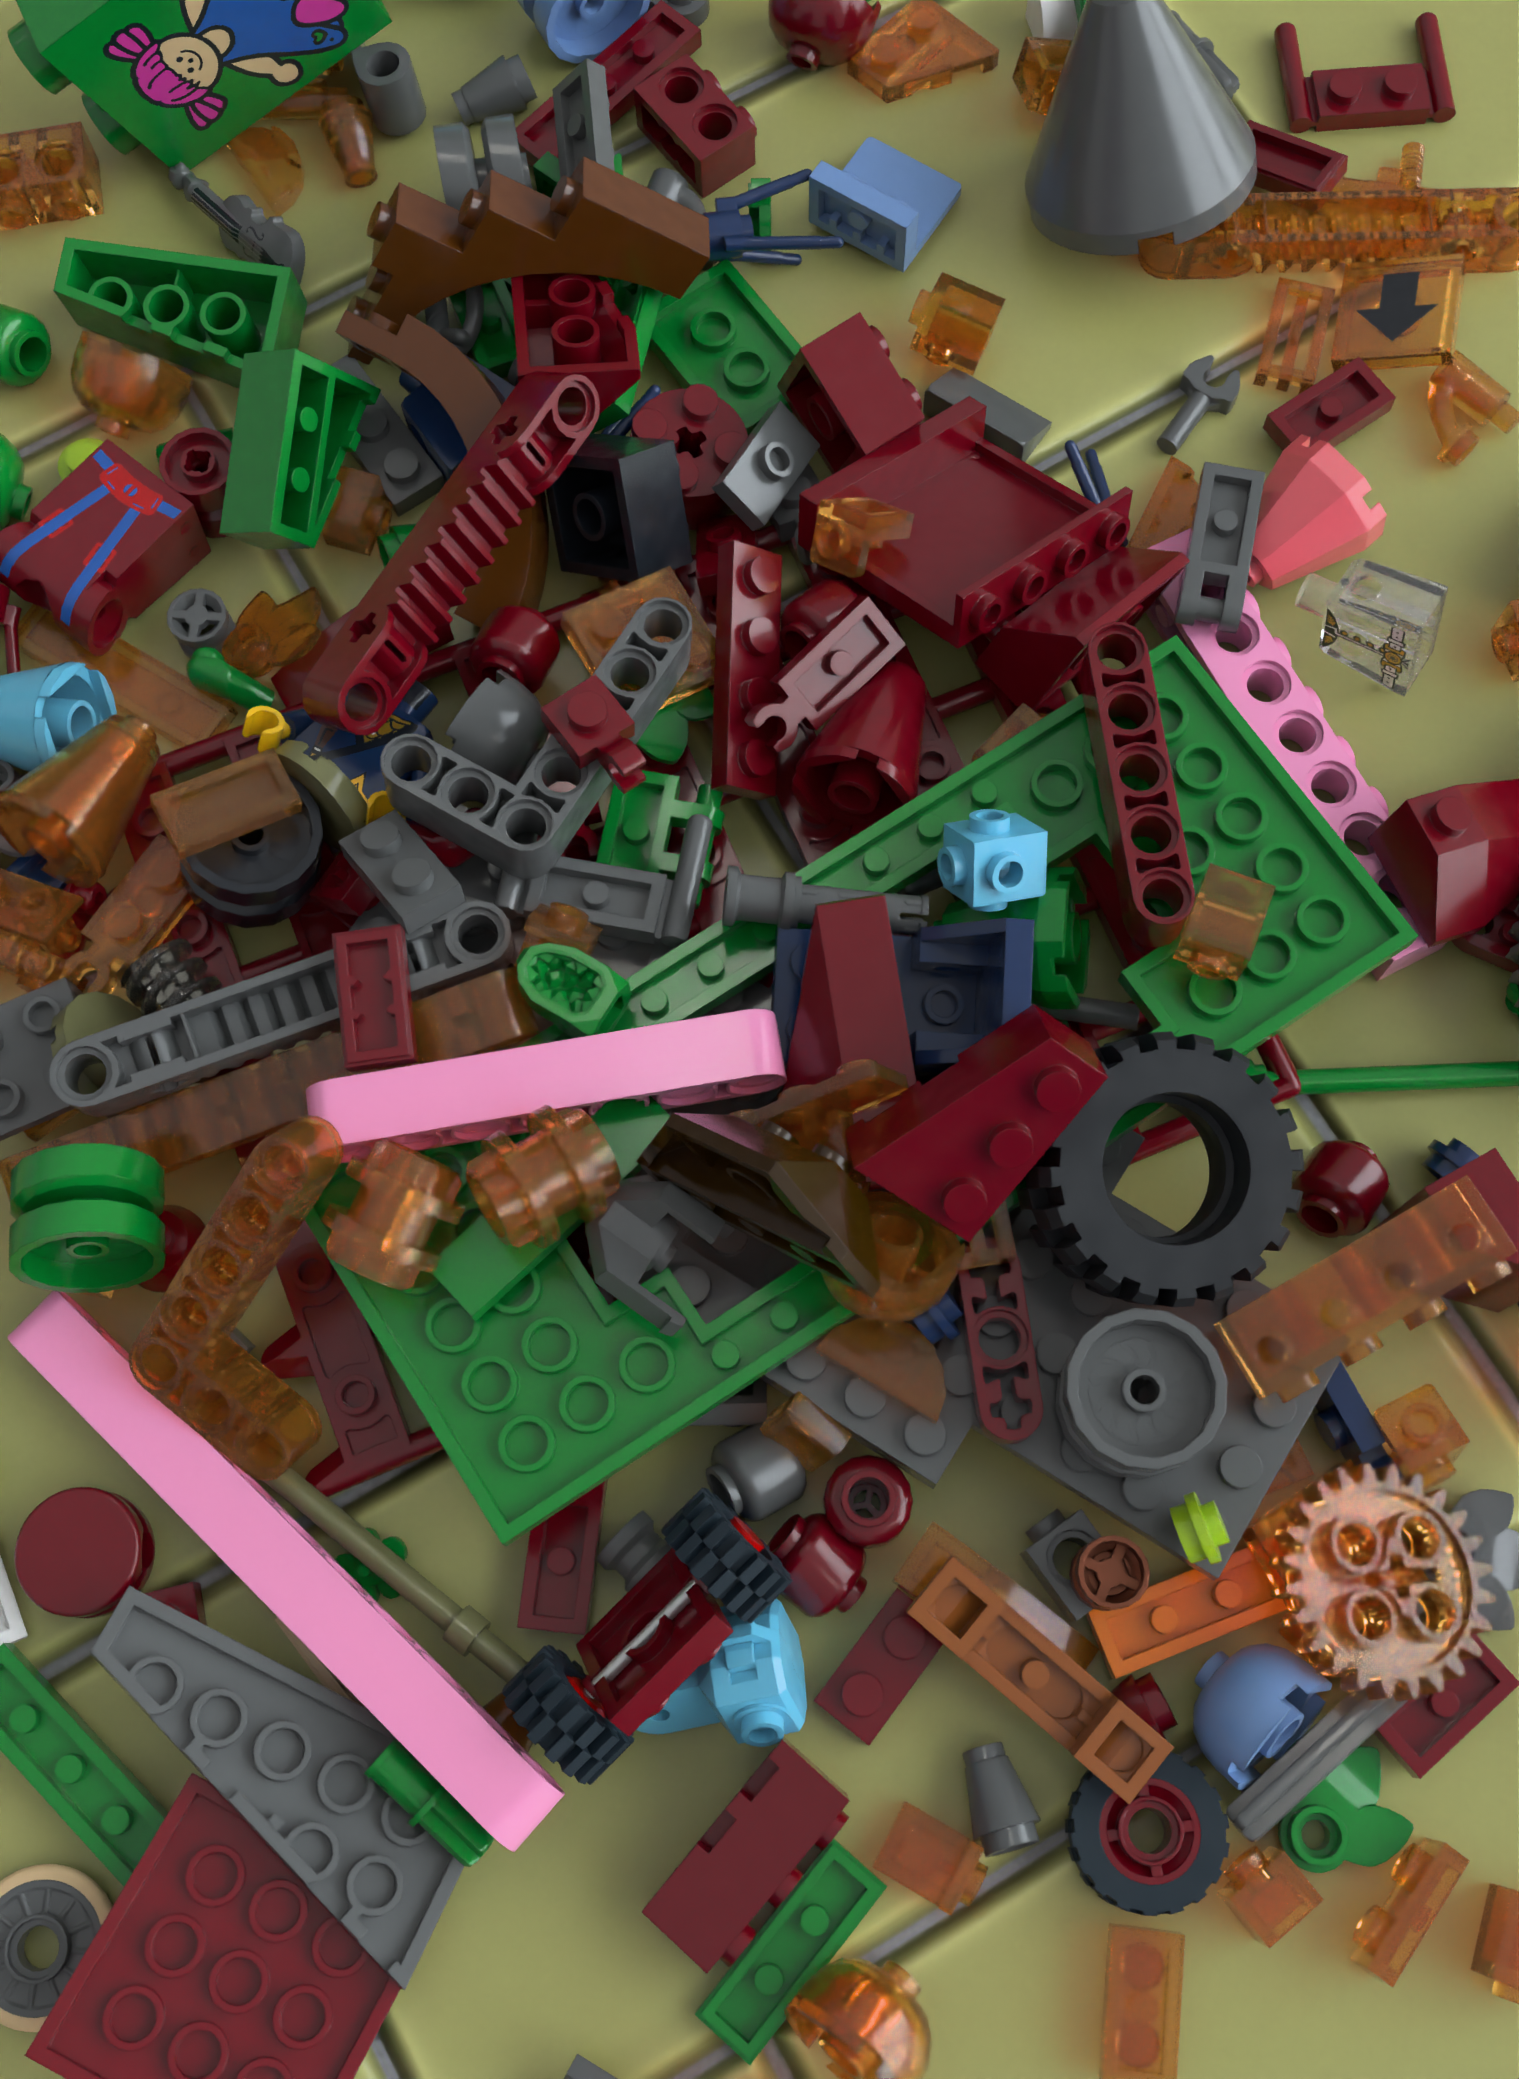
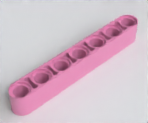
M748 1009L333 1078L314 1083L306 1089L312 1158L317 1162L328 1164L348 1163L581 1124L586 1122L592 1115H595L605 1103L619 1099L644 1100L646 1107L650 1104L649 1096H651L663 1109H670L754 1095L779 1088L786 1083L787 1076L775 1013L767 1009Z

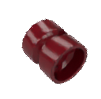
M206 427L190 428L176 434L165 444L159 457V471L167 485L194 504L205 536L208 538H225L228 536L219 532L232 443L217 430Z

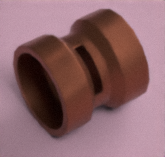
M1110 1535L1099 1537L1080 1548L1072 1559L1069 1576L1071 1587L1080 1601L1092 1609L1111 1611L1129 1607L1140 1600L1148 1588L1150 1570L1148 1560L1139 1546L1128 1538Z

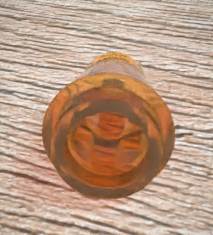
M341 95L325 102L321 107V118L318 123L319 130L343 173L346 185L352 188L367 187L373 184L378 177L375 167L372 113L368 108L364 107L363 101L356 96Z

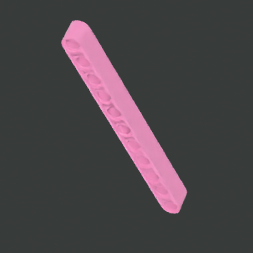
M52 1291L8 1335L7 1338L11 1344L470 1815L508 1850L515 1852L565 1795L560 1785L224 1448L202 1431V1426L83 1307L65 1292Z

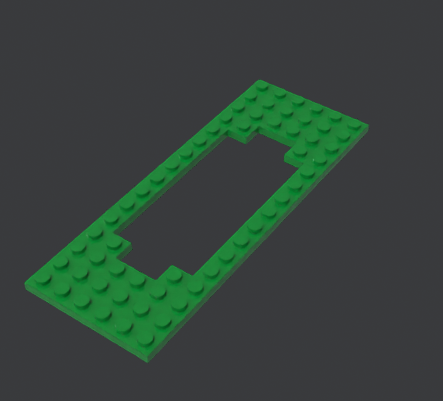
M1175 635L1149 651L1195 890V903L1179 936L1170 944L1158 947L1121 971L1117 981L1154 1028L1150 1033L1172 1031L1175 1037L1196 1034L1213 1039L1214 1049L1217 1051L1233 1048L1245 1056L1409 947L1419 935L1189 649ZM1082 694L796 872V876L802 877V884L897 893L938 867V852L944 843V823L969 820L971 812L982 809H996L1007 813L1016 812L1048 831L1046 869L1056 867L1093 843L1114 870ZM1126 717L1111 718V721L1122 729L1132 730L1138 728L1132 720ZM1127 776L1121 778L1122 782L1133 790L1144 791L1150 789L1149 785L1138 777ZM1148 837L1132 839L1134 845L1143 852L1158 853L1162 851L1153 839ZM1150 898L1143 901L1145 908L1158 917L1174 915L1172 908L1163 900ZM721 919L625 980L629 982L632 994L624 1014L612 1032L701 1017L773 971L775 931L777 926L768 923L735 921L733 926L729 927L722 926ZM798 923L797 929L811 930V925ZM553 1024L516 1048L573 1039V1037L564 1033ZM1144 1103L1127 1110L1113 1127L1105 1148L1169 1105L1163 1103ZM575 1125L355 1162L329 1164L288 1190L298 1210L504 1546H508L966 1240L898 1198L870 1216L881 1287L874 1298L800 1262L708 1324H705L669 1267H667L661 1273H657L640 1285L687 1318L683 1327L671 1337L659 1333V1328L619 1299L608 1305L567 1239L477 1321L464 1310L425 1267L577 1130ZM1026 1176L979 1232L1020 1205L1016 1189L1026 1187Z

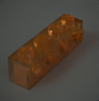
M1466 1175L1213 1325L1259 1400L1276 1392L1284 1404L1321 1383L1314 1372V1369L1339 1356L1347 1368L1382 1348L1384 1345L1377 1336V1333L1402 1319L1408 1330L1411 1331L1448 1310L1440 1296L1465 1282L1475 1294L1512 1273L1513 1271L1505 1259L1517 1253L1518 1250L1469 1176Z

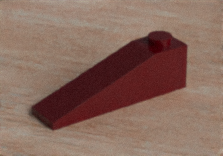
M1519 779L1454 785L1407 799L1367 838L1428 948L1478 932L1519 896Z

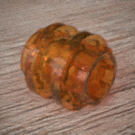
M543 1105L527 1115L529 1137L515 1144L504 1132L498 1130L481 1140L482 1155L468 1162L466 1179L471 1193L487 1223L506 1246L512 1244L514 1247L520 1248L532 1242L538 1248L545 1249L560 1240L561 1233L557 1221L558 1217L573 1209L581 1220L590 1223L607 1211L606 1198L619 1190L621 1175L615 1156L598 1126L582 1109L573 1110L566 1108L557 1113L549 1105Z
M383 1138L375 1142L367 1159L352 1155L345 1173L360 1182L361 1185L350 1208L329 1203L321 1221L332 1229L326 1243L327 1256L375 1282L394 1289L404 1290L413 1286L421 1270L435 1273L443 1257L440 1252L427 1245L438 1219L452 1224H459L466 1207L455 1200L462 1185L459 1172L407 1146Z

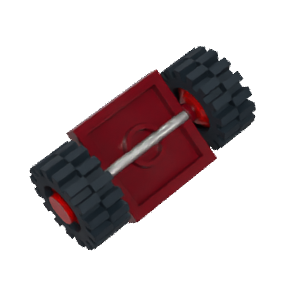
M702 1487L662 1527L661 1532L665 1536L664 1539L672 1548L576 1644L589 1675L584 1673L583 1667L575 1660L571 1663L566 1653L560 1649L556 1651L553 1646L547 1645L502 1689V1694L506 1697L504 1699L506 1706L515 1712L513 1718L519 1726L525 1727L529 1733L526 1736L534 1745L538 1743L545 1750L544 1755L553 1764L557 1761L562 1772L569 1777L574 1775L579 1783L584 1785L586 1783L589 1785L593 1784L634 1742L633 1732L647 1718L659 1713L668 1702L670 1695L699 1666L706 1664L717 1654L722 1642L733 1632V1629L715 1598L721 1599L724 1606L730 1612H735L741 1620L752 1623L792 1583L791 1575L782 1566L779 1558L770 1552L769 1546L757 1537L753 1529L745 1521L743 1522L729 1505L726 1506L721 1498L716 1494H712L707 1488Z

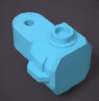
M776 1598L752 1623L744 1622L735 1612H730L725 1606L720 1607L733 1632L722 1642L717 1654L709 1662L699 1666L670 1695L664 1708L655 1716L647 1718L636 1730L648 1734H667L721 1722L738 1744L746 1743L756 1747L774 1745L783 1739L784 1734L800 1731L805 1722L807 1710L804 1662L799 1636L782 1603Z

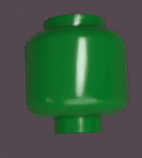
M0 303V383L15 387L33 384L43 375L50 363L52 354L50 335L44 323L33 314Z

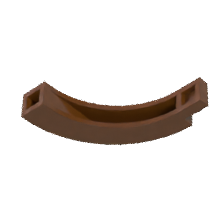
M345 310L335 332L357 349L424 384L439 400L453 420L468 452L506 400L497 386L457 347L433 328L408 313L400 327L373 311H370L367 320ZM545 491L533 496L536 501L533 507L522 509L517 513L522 523L520 526L505 530L503 534L509 540L505 546L491 550L490 555L495 561L492 565L481 567L476 571L481 581L478 585L465 588L463 595L467 598V601L462 605H458L454 614L481 628L487 617L498 607L517 605L530 607L538 611L544 591L549 552V522Z

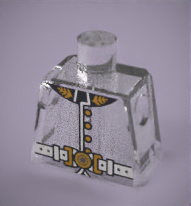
M1360 558L1352 561L1338 583L1311 572L1299 589L1295 606L1323 618L1319 647L1325 654L1405 697L1434 651L1448 586Z

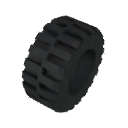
M1172 1031L1154 1032L1106 1043L1104 1046L1094 1049L1108 1075L1107 1080L1027 1173L1026 1187L1016 1189L1021 1210H1032L1036 1220V1224L1029 1228L1033 1238L1039 1247L1051 1248L1056 1255L1053 1264L1067 1277L1079 1278L1085 1282L1086 1289L1105 1297L1122 1299L1125 1302L1166 1307L1194 1306L1197 1299L1215 1301L1233 1293V1281L1235 1280L1252 1281L1267 1268L1266 1261L1260 1256L1264 1250L1280 1251L1290 1235V1231L1280 1224L1285 1213L1299 1212L1303 1195L1302 1191L1291 1189L1292 1171H1304L1303 1149H1290L1287 1133L1298 1128L1290 1108L1276 1110L1270 1099L1277 1095L1278 1088L1266 1074L1248 1075L1245 1071L1250 1066V1059L1235 1049L1228 1048L1217 1051L1214 1049L1215 1045L1211 1038L1196 1034L1175 1037ZM1144 1103L1167 1104L1183 1114L1199 1133L1205 1145L1209 1162L1207 1192L1198 1212L1181 1230L1175 1234L1163 1237H1151L1132 1230L1119 1217L1111 1205L1103 1180V1154L1113 1127L1127 1110Z

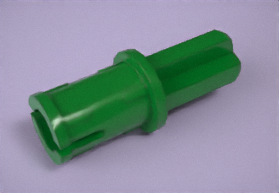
M396 1738L364 1772V1775L374 1780L411 1816L407 1822L409 1826L413 1828L419 1823L463 1866L471 1867L490 1848L494 1838Z

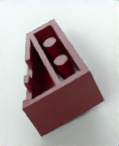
M783 1737L647 1903L642 1913L705 1973H708L719 1959L727 1967H730L757 1933L749 1925V1922L767 1901L775 1909L779 1907L803 1876V1873L796 1868L797 1864L814 1844L823 1851L847 1822L849 1816L843 1811L850 1802L847 1793Z

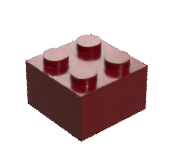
M861 312L800 348L777 385L798 421L820 444L817 451L832 475L918 426L925 419L921 411V398L916 388L908 379H901L889 359L890 351L884 336L875 326L867 324Z

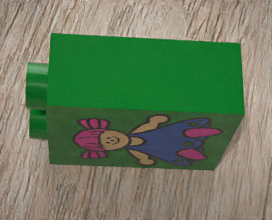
M16 0L23 19L10 28L7 34L15 53L23 65L47 91L56 95L73 83L84 92L81 97L88 115L106 140L120 153L127 155L143 144L168 167H173L182 162L191 170L390 24L392 20L382 0Z

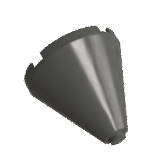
M1086 0L1026 172L1025 192L1032 222L1040 233L1052 242L1070 250L1094 255L1139 254L1138 240L1173 232L1174 246L1198 237L1225 221L1244 203L1250 194L1257 176L1256 143L1253 132L1164 0Z

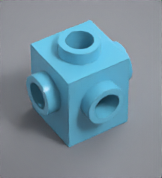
M996 809L976 810L969 814V820L944 823V843L937 857L938 872L943 887L966 902L971 909L983 912L1003 910L1010 901L1043 896L1046 893L1048 831L1016 812L1007 813Z

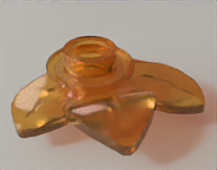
M312 586L279 605L266 592L260 591L242 611L237 620L236 628L227 636L223 643L222 655L226 662L254 679L266 675L274 667L287 666L307 654L315 646L322 633L316 626L321 614L319 591Z

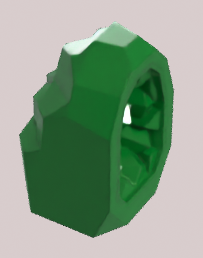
M544 943L523 949L517 958L519 992L536 1013L554 1023L561 1031L571 1037L579 1038L612 1032L624 1014L632 994L629 982L605 964L579 949L559 944Z

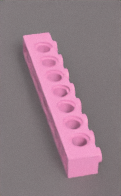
M1191 528L1147 549L1182 552L1186 556ZM1183 569L1146 612L1164 642L1175 635L1180 638L1344 843V840L1347 839L1356 840L1366 847L1369 855H1358L1355 853L1353 855L1382 891H1388L1400 900L1402 908H1397L1398 911L1419 935L1409 947L1372 970L1371 972L1375 979L1379 981L1442 949L1447 942L1428 948L1367 839L1388 818L1389 811L1384 797L1375 787L1367 785L1356 767L1355 755L1351 746L1342 736L1335 735L1323 716V707L1318 695L1311 687H1304L1291 667V657L1287 647L1278 637L1271 636L1260 619V610L1254 596L1246 589L1242 615L1236 634L1218 631L1217 624L1198 620L1194 621L1193 626L1174 623ZM1202 584L1201 596L1223 599L1224 588ZM1218 643H1231L1235 645L1240 650V652L1226 651L1223 648H1221ZM1248 691H1261L1267 694L1272 701H1259L1253 698ZM1289 739L1295 741L1302 747L1304 752L1290 751L1281 744L1280 740ZM1312 789H1322L1329 792L1334 797L1336 803L1320 801L1315 797Z

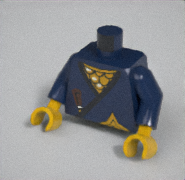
M416 680L387 722L377 732L369 735H355L320 725L308 716L304 708L280 713L269 706H255L248 710L242 735L246 738L252 735H260L257 750L266 757H269L279 747L280 743L283 744L287 740H295L308 744L309 748L304 754L314 761L321 755L327 760L330 759L351 780L366 801V826L394 810L387 797L381 770L380 756L385 745L393 738L403 734H419L434 741L431 731L422 723L437 706L438 700L427 687ZM348 694L346 696L345 705L348 700ZM420 770L410 771L401 776L400 779L416 781L423 778L427 773ZM400 814L405 821H412L410 818Z

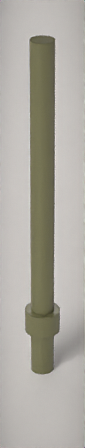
M216 1410L208 1417L202 1427L204 1433L444 1630L445 1633L442 1639L462 1656L465 1657L469 1653L473 1654L507 1683L528 1663L488 1630L491 1625L490 1621L470 1605L462 1609L222 1410Z

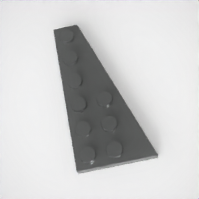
M129 1586L90 1652L93 1658L401 1990H405L464 1866L419 1823L413 1828L409 1826L407 1822L411 1816L374 1780L364 1775V1772L395 1737L367 1708Z

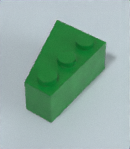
M297 349L244 353L219 533L262 549L315 548L341 487V483L336 479V476L346 453L356 451L362 437L356 431L366 405H375L381 389Z

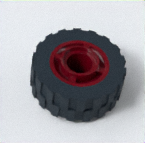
M1172 1752L1169 1753L1130 1805L1090 1770H1087L1081 1777V1782L1076 1791L1072 1792L1068 1803L1070 1805L1068 1819H1065V1833H1068L1070 1847L1067 1848L1071 1860L1075 1861L1080 1871L1079 1875L1085 1884L1090 1886L1099 1894L1098 1897L1122 1910L1145 1916L1175 1914L1184 1911V1907L1191 1903L1197 1904L1207 1895L1205 1891L1211 1883L1216 1884L1223 1872L1220 1870L1223 1858H1228L1230 1843H1226V1829H1229L1227 1814L1222 1812L1219 1803L1222 1799L1215 1787L1209 1786L1204 1779L1206 1775L1196 1765L1190 1766L1182 1761L1183 1757ZM1141 1809H1148L1154 1812L1161 1820L1164 1828V1836L1160 1846L1150 1853H1144L1137 1849L1129 1837L1128 1826L1130 1819Z

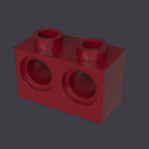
M687 53L633 87L637 127L702 198L710 195L756 164L755 137L757 136V128L752 116L743 106L739 105L736 107L723 93L715 75L707 69L703 71Z

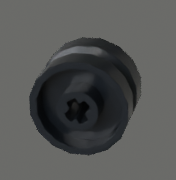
M258 763L226 765L201 777L183 797L176 819L178 853L182 884L195 905L219 922L242 928L273 926L297 914L311 898L309 893L318 882L322 863L323 829L320 809L307 788L283 770Z

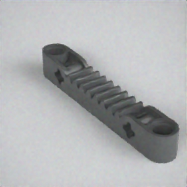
M482 900L464 902L408 935L405 932L412 1005L423 1003L488 980L506 969L512 960L514 943L510 922L503 910L493 903ZM474 928H489L497 934L496 944L485 953H470L461 946L464 936ZM333 949L72 1041L62 1047L52 1059L49 1068L50 1086L58 1098L83 1114L94 1117L108 1116L179 1091L199 1081L202 1077H213L217 1075L219 1070L224 1068H238L249 1059L266 1058L274 1050L291 1049L299 1041H313L327 1031H341ZM413 952L418 957L422 968L421 971L416 972L410 956ZM92 1064H104L106 1067V1078L101 1088L91 1094H81L78 1080L83 1070Z

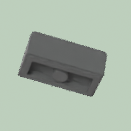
M956 367L931 383L925 391L923 413L930 418L968 396L986 405L983 438L1026 462L1051 428L1052 422Z

